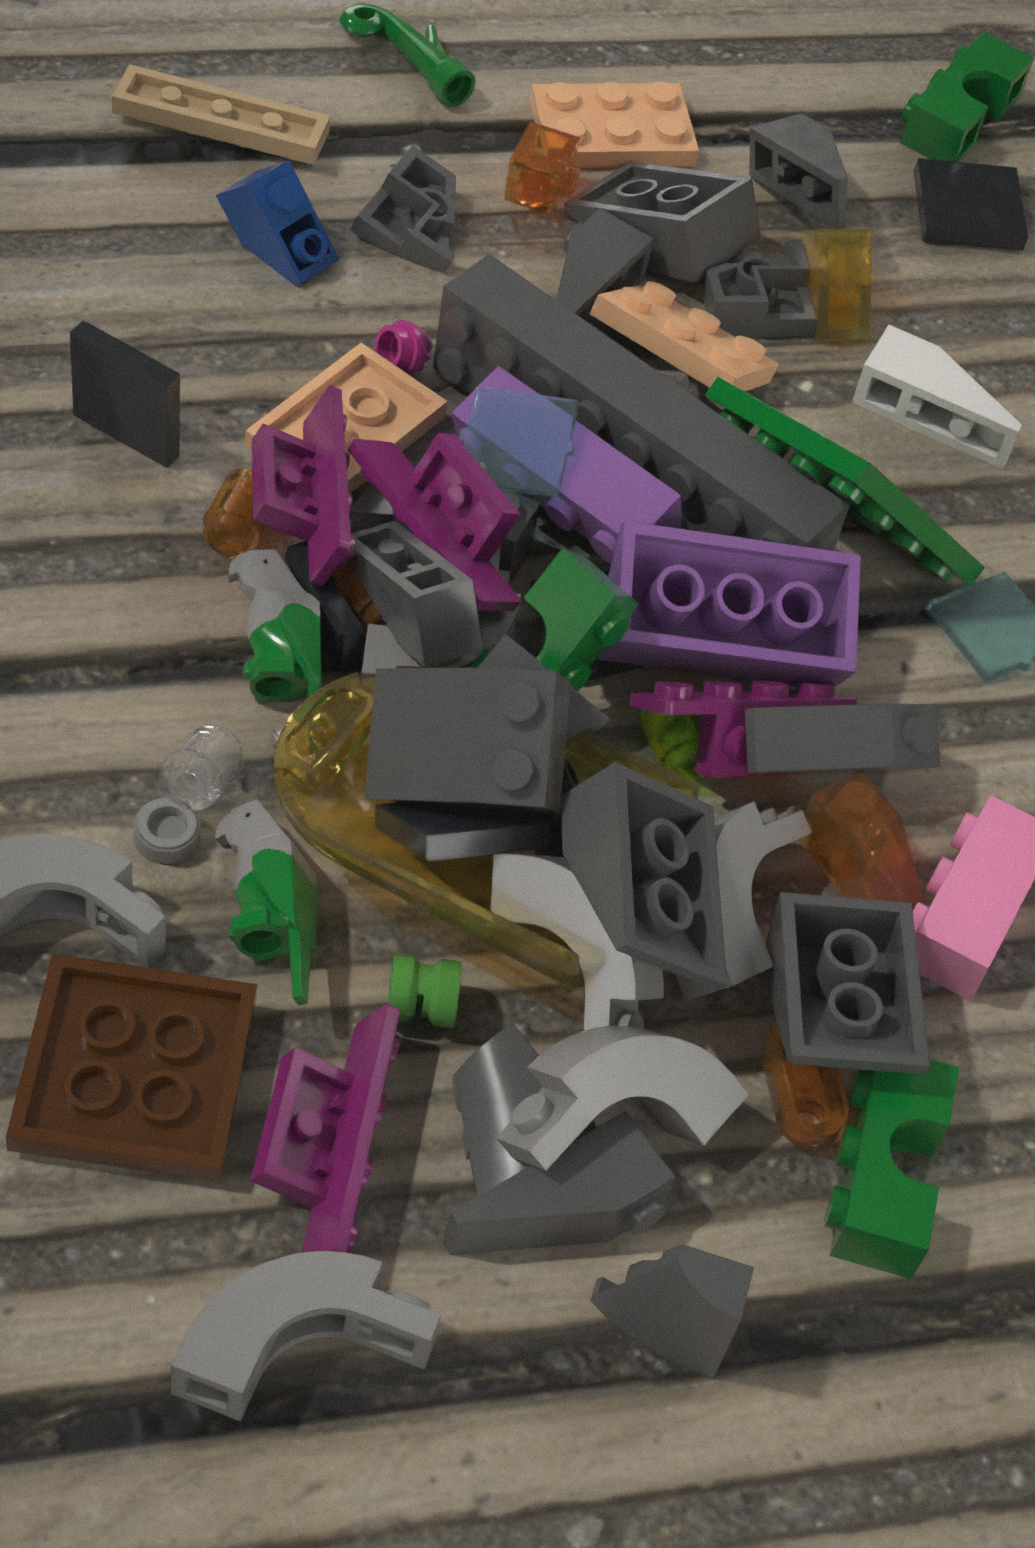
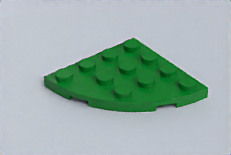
M720 377L716 378L704 395L722 410L720 413L722 417L745 433H751L755 440L850 505L849 509L850 507L854 509L850 515L863 526L876 534H879L883 529L890 533V540L915 557L922 554L917 563L938 579L946 582L952 574L972 586L985 567L867 460Z

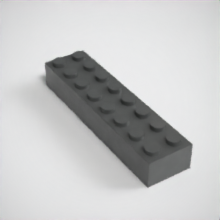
M491 254L486 255L443 286L433 368L440 372L446 380L455 383L471 394L500 366L680 494L681 529L831 551L835 550L850 505Z

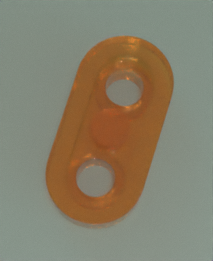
M776 1021L770 1027L762 1045L761 1061L778 1128L790 1142L799 1147L820 1149L829 1146L839 1137L849 1113L848 1101L839 1068L788 1064ZM799 1113H810L817 1118L819 1123H809L802 1119Z

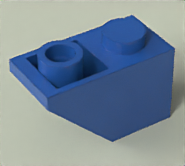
M289 160L255 171L216 195L241 245L296 286L304 283L340 260Z

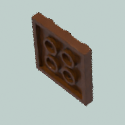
M52 953L6 1134L7 1151L221 1182L257 999V984Z

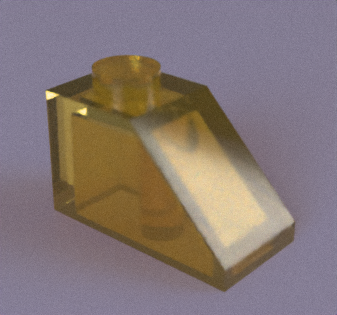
M815 229L802 231V246L811 268L807 288L818 317L814 338L870 339L872 229Z

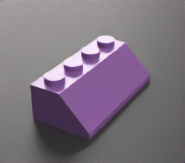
M500 366L452 412L455 435L480 466L484 463L499 474L502 482L509 490L525 497L529 496L534 501L539 502L544 507L549 518L565 531L574 529L588 539L595 552L608 563H612L620 527L624 521L681 529L680 494Z
M624 521L620 527L608 577L638 602L639 605L629 616L631 623L626 633L617 643L610 647H605L599 654L598 660L754 681L781 682L792 686H798L801 680L834 683L836 684L835 687H837L856 672L861 555Z

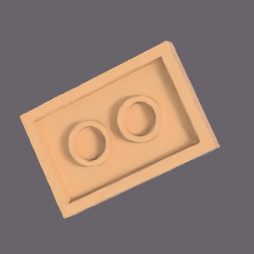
M557 82L553 84H532L530 104L545 169L620 168L630 161L669 167H696L699 148L680 83L605 82L567 84Z
M649 281L645 284L623 287L619 290L598 294L591 309L590 315L709 388L716 378L720 377L739 389L748 391L769 384L779 366V363L764 355L766 349L760 343L745 336H732L719 328L721 322L714 315L701 309L692 308L689 310L675 301L676 294L672 290L656 282Z
M361 342L245 431V447L252 451V438L263 423L303 440L304 420L329 385L342 390L343 414L347 416V426L344 432L345 451L350 456L347 484L348 492L352 493L367 481L361 473L360 465L348 452L353 439L392 442L403 452L446 417L447 400Z

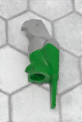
M276 549L248 550L246 553H242L234 558L230 563L228 582L237 581L242 592L251 601L247 618V634L255 656L245 663L242 678L249 680L250 691L255 697V701L290 702L291 698L302 695L306 698L309 756H318L321 688L320 602L310 593H306Z
M258 799L232 808L231 812L226 814L221 820L215 833V839L221 847L229 844L237 853L234 887L241 911L239 916L232 917V925L230 926L228 937L235 943L240 952L255 959L256 962L290 953L292 995L298 1005L308 1003L311 950L316 953L318 876L293 842L285 835Z

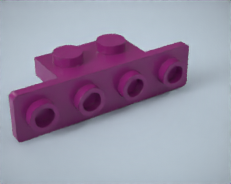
M329 385L304 420L303 440L264 423L252 438L253 520L266 525L276 532H284L307 541L309 581L323 586L336 568L341 569L347 564L355 544V537L350 533L349 511L352 505V495L348 492L347 484L350 456L345 451L344 434L347 426V416L343 414L342 390L332 385Z
M437 433L416 468L413 467L401 450L392 442L353 439L348 452L360 465L363 477L377 487L393 507L392 512L402 524L409 527L413 534L473 579L477 611H514L521 600L492 565L490 559L521 514L455 434Z
M813 680L799 681L798 691H789V684L773 681H752L751 691H742V685L737 683L704 682V692H693V685L655 682L654 692L631 693L630 706L665 715L700 714L695 773L708 777L807 774L748 773L745 709L857 705V699L835 694L836 684Z
M389 1003L384 1004L356 1024L344 1070L296 1047L281 1057L250 1181L312 1208L301 1253L315 1251L350 1253L356 1241L358 1223L353 1219L359 1193L365 1187L371 1174L372 1158L368 1156L372 1134L385 1111L386 1096L382 1094L387 1069L396 1057L400 1044V1038L395 1034L400 1009Z

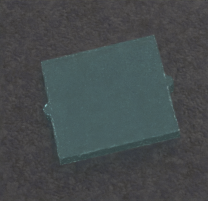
M476 387L468 426L460 431V435L464 440L463 445L499 489L559 498L567 458L575 453L571 440L579 402L574 399Z
M1006 571L974 583L971 586L963 582L959 590L929 601L926 608L927 611L984 682L1017 669L1028 671L1031 664L1035 662V606Z

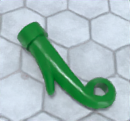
M364 3L354 4L345 8L339 16V22L343 29L351 35L371 37L379 32L383 34L429 82L431 92L446 106H459L473 93L476 84L475 76L459 60L448 56L439 42L436 28L433 25L427 26L424 37L413 26L390 11Z

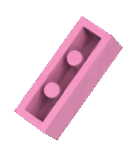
M992 795L989 796L979 817L969 812L964 816L950 846L960 850L955 861L943 856L926 888V891L936 895L931 906L928 907L918 902L913 910L920 975L969 1001H972L1035 879V817Z

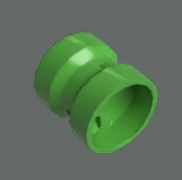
M394 953L388 1003L400 1009L398 1023H408L413 1018L428 1019L433 1027L454 1029L459 1000L462 961L441 959L436 964L430 965L420 963L415 956Z

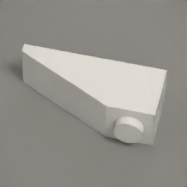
M891 325L887 326L866 360L852 403L1002 470L1007 464L1022 424L943 349Z

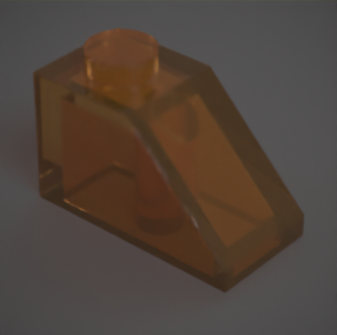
M862 769L811 794L804 814L812 834L798 839V841L843 897L912 903V909L915 908L918 902L922 903L924 897L901 816Z

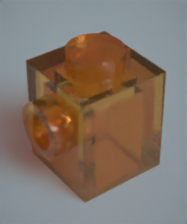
M530 121L510 158L504 200L554 216L563 196L571 198L577 186L580 168L575 166L580 137Z

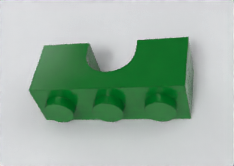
M982 32L968 47L962 45L958 49L950 66L945 71L938 69L935 72L927 89L921 95L914 93L909 99L901 117L902 121L906 122L900 143L929 159L960 162L975 146L985 115L999 121L1020 99L1034 57Z
M562 548L524 597L541 614L546 626L545 644L536 659L551 671L558 672L569 680L571 687L578 692L588 681L591 675L590 666L603 649L617 643L626 633L631 623L629 616L639 603L586 557ZM484 648L469 668H478L492 650Z
M929 1059L930 1068L927 1075L856 1069L847 1101L848 1107L858 1109L855 1126H845L836 1156V1166L846 1168L843 1187L834 1185L824 1217V1227L834 1229L829 1256L912 1279L929 1250L939 1187L914 1180L905 1175L894 1163L891 1152L910 1151L933 1157L950 1126L960 1067Z

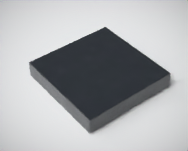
M917 159L913 172L922 241L1018 251L1024 250L1028 239V232L1016 167Z
M82 320L70 331L73 415L168 468L180 456V374Z
M402 802L375 804V827L427 861L546 849L551 844V823L531 812Z

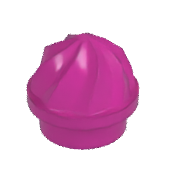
M399 320L392 325H385L379 330L375 338L374 351L410 376L415 372L424 370L425 363L431 359L429 353L432 350V342L429 340L426 331L411 321Z

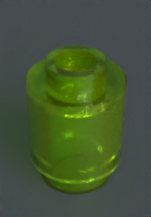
M642 709L639 721L659 770L668 775L669 779L675 784H690L705 778L706 776L695 773L700 714L665 715Z

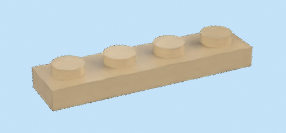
M131 64L128 65L112 95V113L312 165H315L329 134L330 115Z

